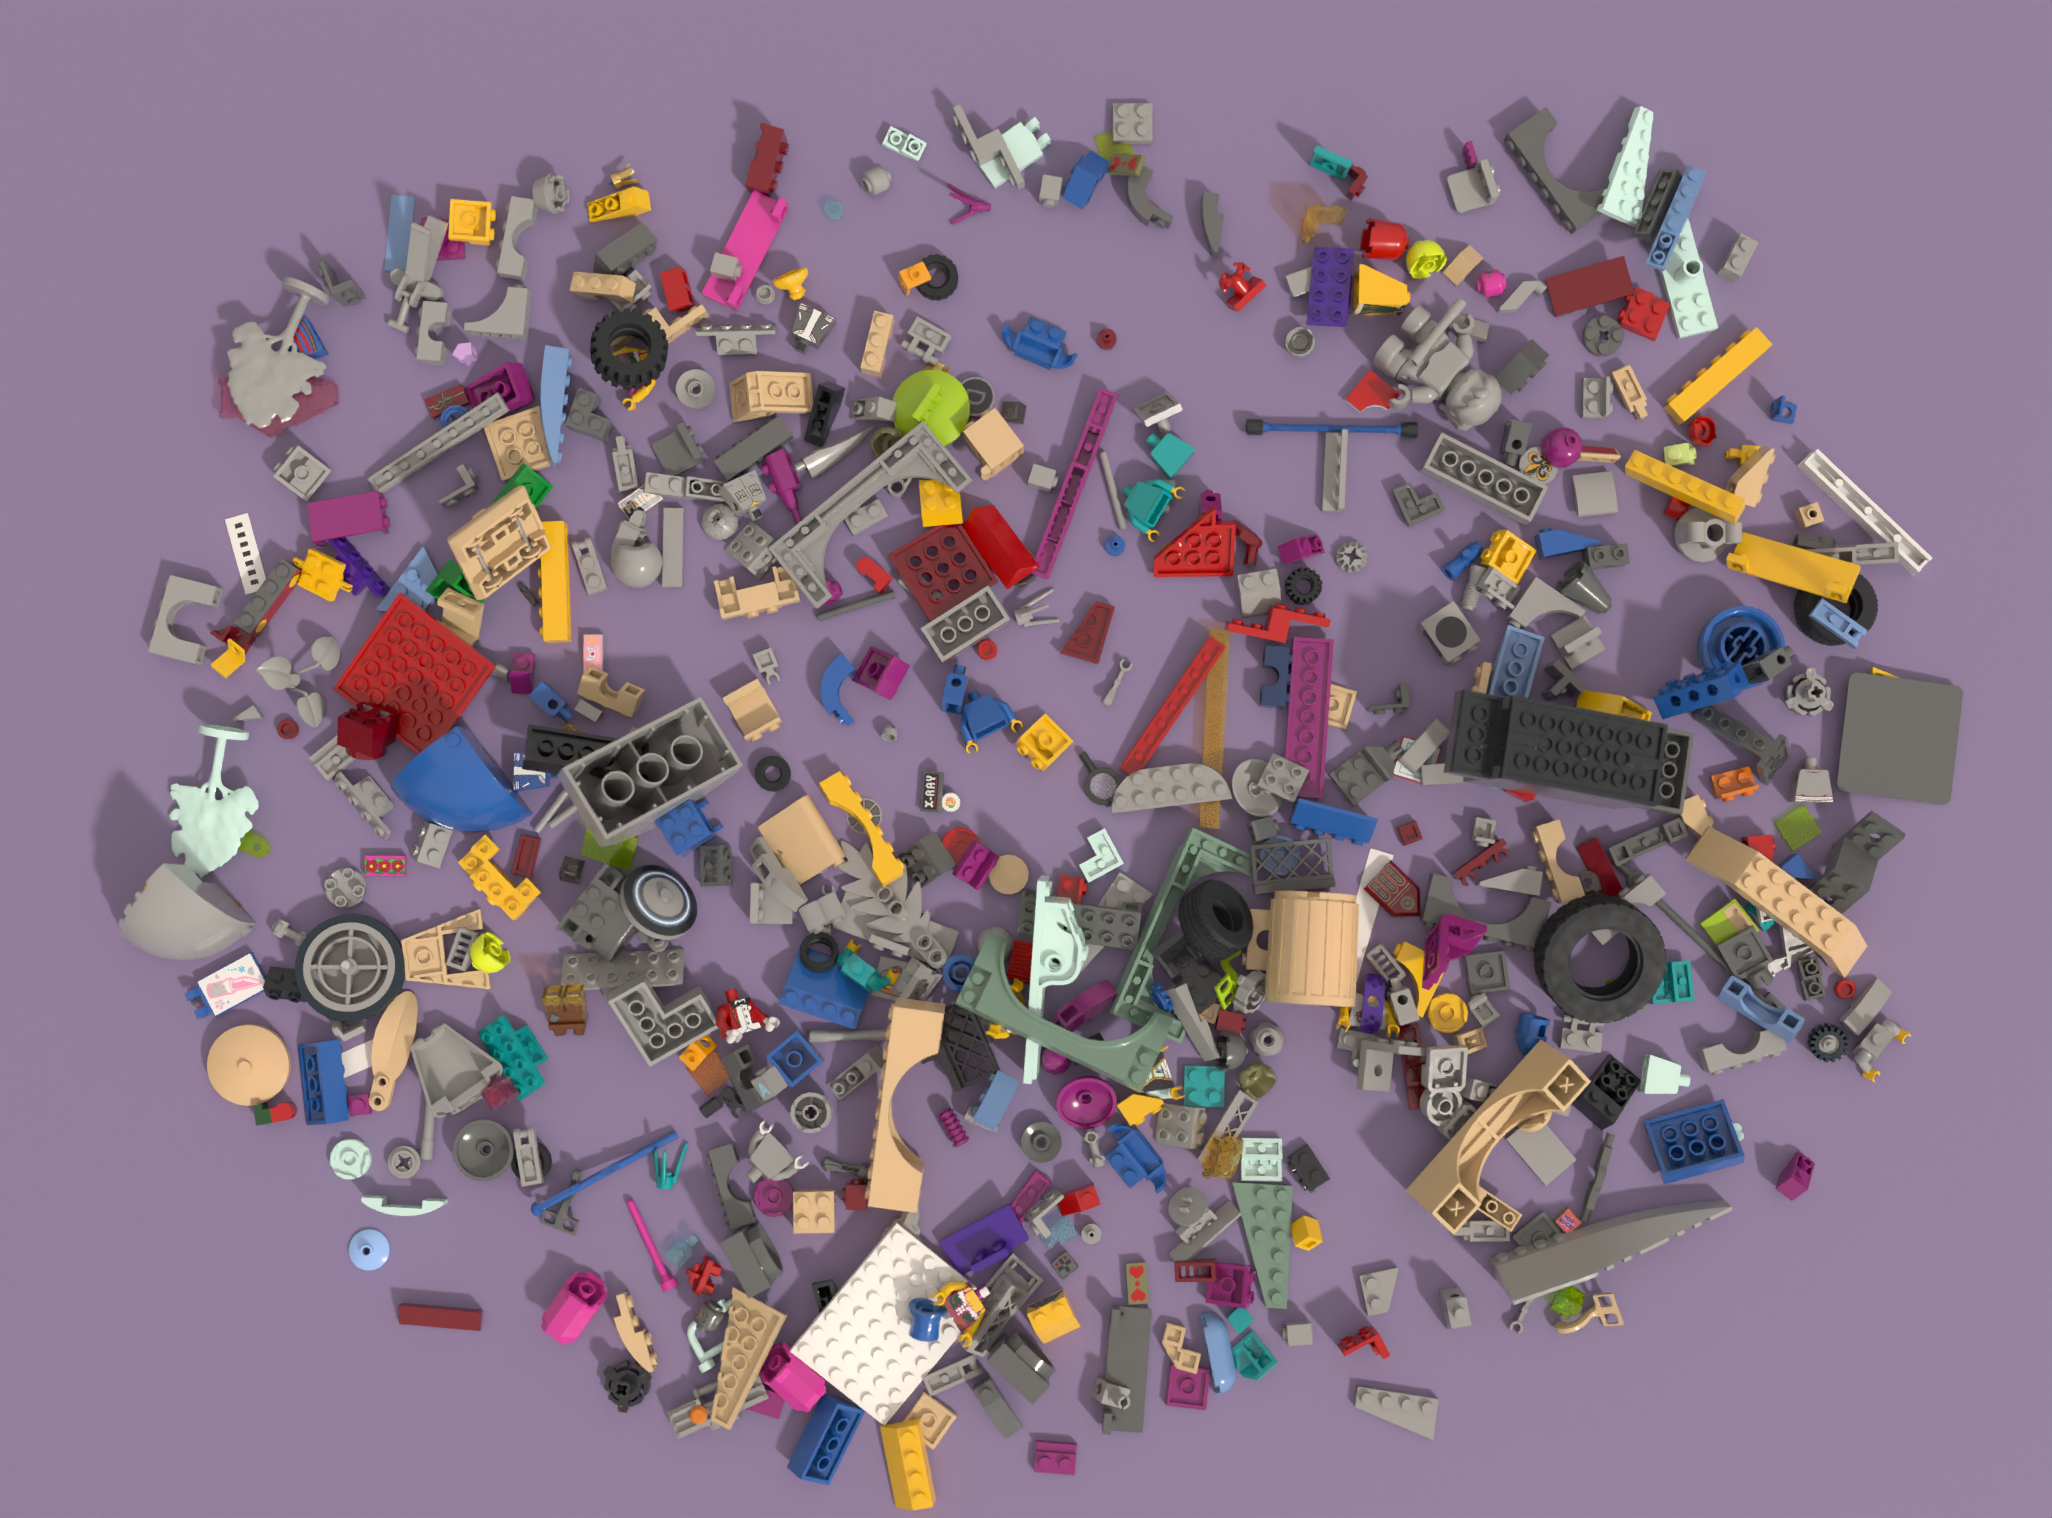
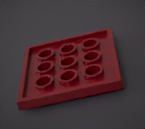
M961 524L936 526L888 554L892 565L929 622L987 586L992 587L998 582ZM951 538L954 541V546L946 547L943 543L944 539ZM927 549H936L938 552L937 556H928ZM962 555L965 558V562L958 564L955 562L954 557ZM918 558L921 561V565L913 567L910 564V560ZM944 564L948 567V572L942 574L938 572L937 567ZM972 571L975 573L976 578L968 580L965 577V573ZM927 574L931 577L932 581L925 584L921 581L920 577ZM956 581L959 584V588L951 590L948 587V583ZM939 591L942 594V598L934 600L931 597V593Z

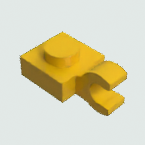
M1741 445L1739 449L1730 448L1725 453V459L1739 460V466H1742L1761 446Z

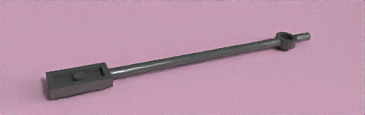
M1625 864L1617 866L1627 877L1626 884L1628 888L1635 884L1634 880L1638 876L1644 874L1640 871H1631ZM1662 899L1655 903L1731 976L1733 975L1723 956ZM1745 978L1740 979L1741 981L1748 984ZM1752 989L1753 993L1766 1004L1779 1009L1786 1008L1770 992L1764 996L1759 990Z

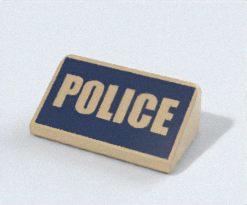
M643 485L618 502V505L627 518L630 519L634 511L643 510L646 512L662 501L663 498L661 495L643 493Z

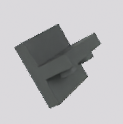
M1559 659L1549 663L1544 668L1555 680L1541 694L1546 700L1560 697L1565 692L1573 697L1581 694L1587 688Z

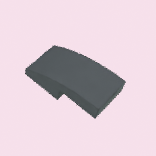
M1815 956L1797 961L1799 982L1804 1001L1826 996L1821 980L1823 974L1818 957Z

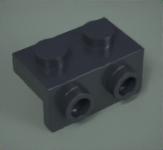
M270 966L263 985L266 996L272 1000L285 999L294 1003L306 1002L297 986L295 969Z

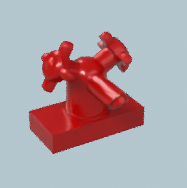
M1234 262L1233 266L1237 267L1236 272L1232 275L1229 273L1221 274L1218 283L1223 293H1227V287L1231 286L1235 294L1225 304L1229 309L1239 312L1267 285L1263 279L1254 276L1247 282L1243 277L1244 270L1250 271V268L1244 263Z

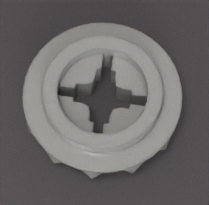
M1348 541L1338 548L1336 561L1338 566L1345 572L1355 573L1365 567L1368 562V553L1365 547L1357 541ZM1355 549V556L1359 559H1354L1351 562V564H1349L1350 557H1348L1345 554H1351V552Z
M400 1146L394 1149L388 1158L390 1172L401 1179L414 1176L420 1169L421 1159L419 1152L409 1146ZM402 1157L404 1159L411 1157L410 1161H408V1167L406 1165L398 1167L402 1162Z

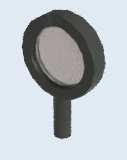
M1084 751L1079 757L1090 772L1085 781L1087 797L1098 805L1111 804L1114 794L1122 782L1120 776L1110 768H1096L1086 751Z

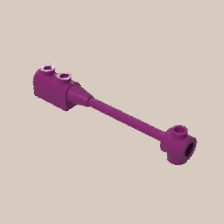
M781 449L764 458L765 464L761 465L764 474L766 476L770 475L772 482L769 483L771 492L773 494L777 493L797 525L802 521L799 513L795 491L801 489L802 486L788 451ZM825 578L832 597L821 606L834 603L840 599L839 596L843 595L842 588L837 580L833 581Z

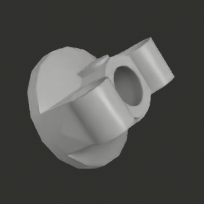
M1699 508L1690 509L1676 523L1674 533L1676 546L1680 553L1690 561L1698 563L1712 561L1721 555L1726 545L1742 543V523L1736 522L1735 525L1726 523L1723 519ZM1709 526L1712 529V541L1707 536Z

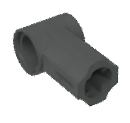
M1797 534L1792 546L1801 549L1834 548L1836 540L1829 537L1815 538Z

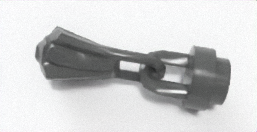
M825 1157L821 1161L820 1165L825 1171L850 1173L857 1175L858 1179H868L869 1166L865 1163H861V1166L836 1161L831 1157ZM854 1168L859 1169V1172H855Z

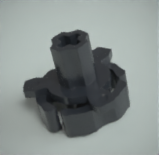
M629 1360L618 1363L614 1368L608 1366L603 1372L606 1377L604 1389L612 1391L608 1395V1399L618 1405V1412L627 1413L629 1407L640 1404L644 1400V1396L650 1392L651 1373L646 1371L637 1361L633 1362L631 1367L637 1369L640 1375L631 1369L618 1372L621 1367L630 1365ZM642 1383H643V1384H644V1391H643L642 1395H641L638 1399H634L635 1397H637V1396L639 1395V1393H640V1391H641V1388H642Z

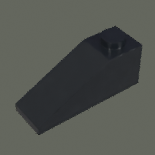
M829 381L818 384L804 441L823 447L841 407L845 387Z

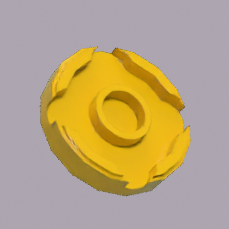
M1439 994L1430 1001L1427 1007L1428 1021L1439 1032H1457L1467 1021V1006L1455 994Z

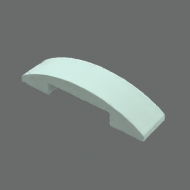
M366 1195L361 1197V1202L385 1214L414 1216L436 1210L447 1204L448 1199L427 1198L423 1200L422 1206L387 1204V1196Z

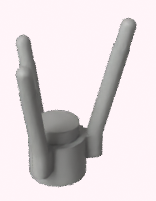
M1053 588L1028 603L1019 606L1018 610L1014 611L1019 626L1024 624L1025 627L1031 625L1058 623L1060 621L1059 619L1030 621L1033 619V613L1048 608L1049 604L1031 610L1029 606L1054 592Z

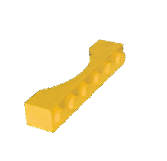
M839 771L820 782L819 788L830 805L848 812L864 828L873 851L872 872L883 888L903 876L904 865L899 858L895 859L892 852L894 850L888 841L885 842L881 837L883 832L878 825L874 826L871 821L873 817L868 808L864 809L860 803L862 799L858 792H853L850 788L852 784L846 774L843 776Z

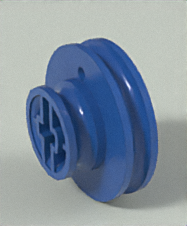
M1736 606L1717 613L1707 621L1698 638L1697 654L1703 670L1710 667L1717 669L1720 668V665L1730 661L1733 664L1741 663L1743 660L1741 664L1743 666L1769 650L1779 647L1784 648L1785 641L1780 627L1770 615L1754 607ZM1767 681L1755 684H1750L1749 682L1748 686L1745 689H1750L1759 686Z

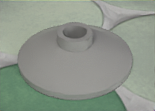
M693 369L686 371L679 377L676 383L677 397L686 407L692 409L703 408L715 396L716 387L714 380L703 370ZM695 388H700L698 394L693 393Z

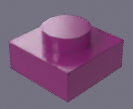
M370 1093L348 1096L350 1116L372 1113V1108L369 1104Z

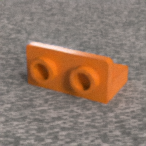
M1750 766L1709 776L1715 800L1722 798L1723 802L1735 799L1734 795L1742 794V797L1752 795L1754 790L1760 789L1759 785L1754 783Z

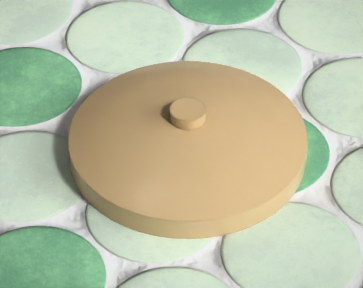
M243 1024L227 1030L217 1038L209 1051L207 1072L214 1089L226 1100L244 1106L258 1105L272 1099L284 1088L291 1072V1056L287 1045L276 1032L262 1025Z

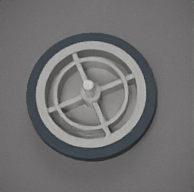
M356 914L330 918L316 926L306 936L298 950L295 961V977L300 993L315 1011L327 1018L347 1022L370 1018L387 1008L402 988L405 979L402 945L390 928L374 918Z

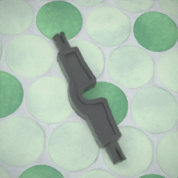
M1607 1132L1593 1168L1595 1177L1589 1181L1582 1205L1584 1209L1580 1220L1587 1223L1591 1211H1594L1599 1192L1603 1186L1613 1149L1611 1146L1615 1135Z

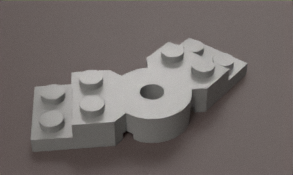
M1465 1045L1427 1047L1426 1064H1422L1421 1084L1426 1090L1420 1099L1421 1112L1428 1120L1437 1125V1130L1448 1141L1455 1136L1477 1111L1466 1100H1462L1459 1093L1466 1085L1468 1047Z

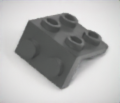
M323 258L319 260V272L327 281L325 285L326 291L329 296H333L336 302L338 301L343 306L349 304L356 305L366 298L363 290L352 279L339 284L334 269Z
M684 422L676 425L677 431L654 442L652 445L667 475L678 476L705 461L702 457L704 451L700 443L695 444L693 440L695 434L691 426L686 427Z

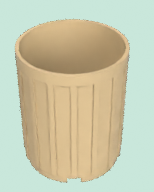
M1275 891L1274 899H1271L1265 1001L1355 1007L1359 904H1356V895Z

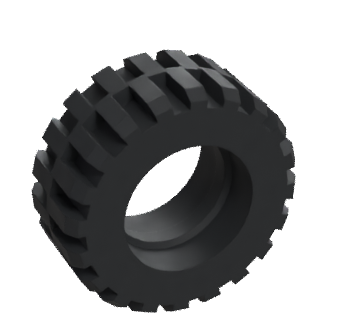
M623 308V312L620 313L617 309L612 311L611 316L606 314L602 317V322H598L595 326V331L592 332L590 358L596 373H601V379L605 382L610 380L611 386L616 388L618 385L623 386V390H629V387H634L635 390L641 389L642 384L647 387L652 383V379L657 380L660 377V372H663L668 355V340H666L665 330L660 329L661 324L657 320L653 322L650 314L642 315L641 310L635 309V312H630V308ZM634 336L645 343L648 348V355L640 362L625 363L618 360L611 353L610 344L618 337Z

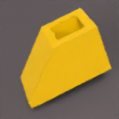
M1131 1093L1119 1101L1117 1106L1130 1126L1133 1124L1137 1126L1146 1120L1144 1116L1150 1112L1153 1115L1162 1109L1161 1105L1164 1102L1159 1098Z

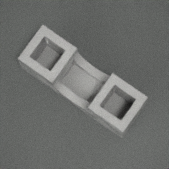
M423 301V306L419 309L421 324L417 327L419 341L418 345L415 346L414 353L415 357H417L416 359L421 364L445 366L447 346L443 342L434 341L433 333L439 327H450L452 308L447 303Z

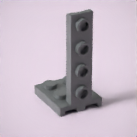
M1712 705L1700 708L1693 717L1696 722L1760 758L1756 766L1760 782L1767 786L1791 755L1788 739L1784 735L1779 734L1776 740L1773 741Z

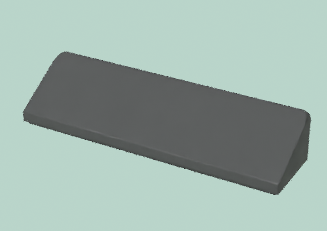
M1660 169L1642 211V217L1638 220L1632 234L1633 237L1650 243L1655 242L1681 182L1682 175L1679 170Z

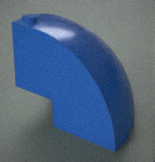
M458 726L412 759L397 774L391 784L392 791L410 810L433 824L451 830L471 833L495 831L521 822L533 814L520 794L513 790V784L501 767L491 761L473 733Z

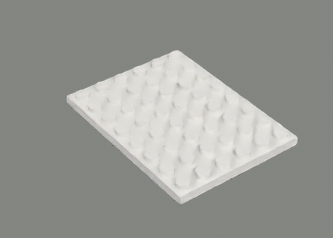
M895 1222L791 1347L790 1351L885 1426L923 1380L922 1377L929 1373L961 1334L947 1312L945 1316L941 1317L939 1338L937 1340L924 1342L913 1339L909 1336L912 1322V1314L908 1311L909 1302L915 1298H925L937 1302V1298L930 1297L931 1293H938L944 1285L952 1281L969 1282L974 1290L978 1287L899 1223Z

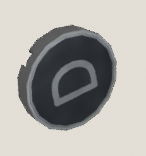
M972 377L961 383L970 400V417H980L984 411L992 409L995 403V393L988 381Z

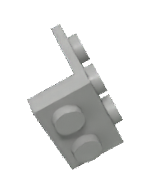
M1488 159L1480 161L1476 168L1447 177L1446 181L1457 213H1464L1494 204L1498 199L1500 187L1498 183H1495L1493 177L1494 168L1491 164L1489 165Z
M1163 1103L1161 1105L1162 1109L1158 1111L1155 1141L1158 1144L1188 1149L1202 1148L1205 1140L1203 1132L1204 1124L1207 1120L1206 1108Z

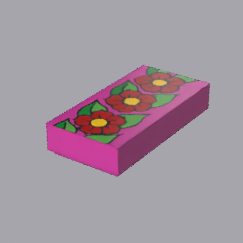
M365 856L364 876H406L407 856Z

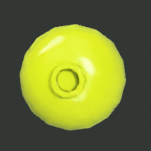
M1424 240L1413 244L1407 252L1405 262L1408 272L1414 279H1423L1430 277L1431 274L1429 272L1435 269L1437 272L1440 271L1445 265L1447 258L1440 245L1434 241Z
M490 932L481 934L472 943L470 957L472 965L476 969L486 973H495L510 963V952L508 949L506 951L502 949L500 945L504 943L501 939Z

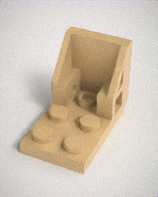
M753 371L747 372L729 383L733 422L769 417L774 413L811 414L813 394L810 373Z

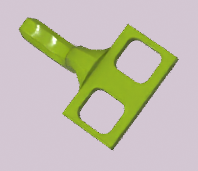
M1242 950L1227 959L1220 960L1221 967L1226 975L1214 989L1224 1010L1235 999V990L1238 986L1236 983L1238 974L1230 965V961L1239 956ZM1227 980V986L1220 991L1221 985ZM1231 992V998L1225 1003V997Z

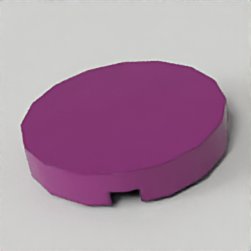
M763 1179L754 1190L753 1199L755 1206L766 1216H781L791 1208L794 1190L786 1179L773 1181L772 1179L766 1181Z

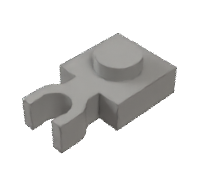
M772 647L753 654L759 672L766 671L767 673L766 680L768 685L772 683L770 680L771 675H775L778 681L781 680L779 673L774 669L779 664Z

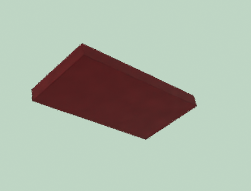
M1624 256L1545 278L1555 317L1634 295Z

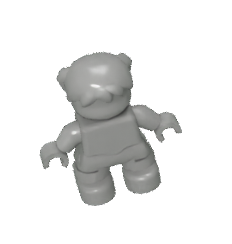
M1421 305L1411 312L1400 330L1406 337L1413 340L1415 344L1410 349H1407L1404 342L1394 334L1384 342L1375 355L1373 366L1387 377L1416 386L1409 391L1406 386L1398 384L1397 392L1403 394L1404 398L1402 400L1390 399L1388 404L1391 408L1395 410L1403 409L1409 401L1416 404H1428L1433 400L1439 401L1449 392L1446 403H1440L1439 408L1445 412L1450 423L1457 430L1467 431L1472 426L1485 423L1498 410L1502 399V389L1499 382L1494 376L1478 368L1467 371L1469 361L1474 354L1470 335L1475 321L1471 314H1466L1464 320L1468 326L1467 328L1461 329L1457 324H1452V333L1457 337L1456 345L1443 332L1418 366L1412 365L1408 358L1437 325L1431 319V314Z

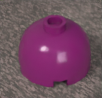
M1558 427L1547 433L1542 439L1541 452L1543 457H1547L1550 461V465L1557 468H1566L1579 458L1583 444L1576 431L1567 427Z

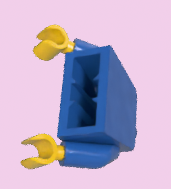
M978 691L968 694L970 703L964 706L965 712L962 714L960 722L964 741L967 742V753L970 754L968 749L970 745H974L976 751H978L976 741L1009 726V722H1011L1010 729L1013 732H1016L1013 728L1015 723H1018L1023 728L1022 722L1016 721V716L1008 703L998 698H992L989 694L981 697Z

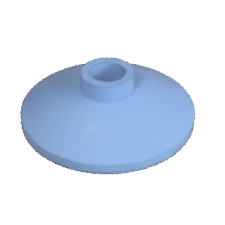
M374 1229L360 1231L352 1238L349 1245L351 1261L363 1270H374L381 1267L387 1261L390 1253L388 1239L383 1233ZM365 1247L370 1249V1254L364 1252Z

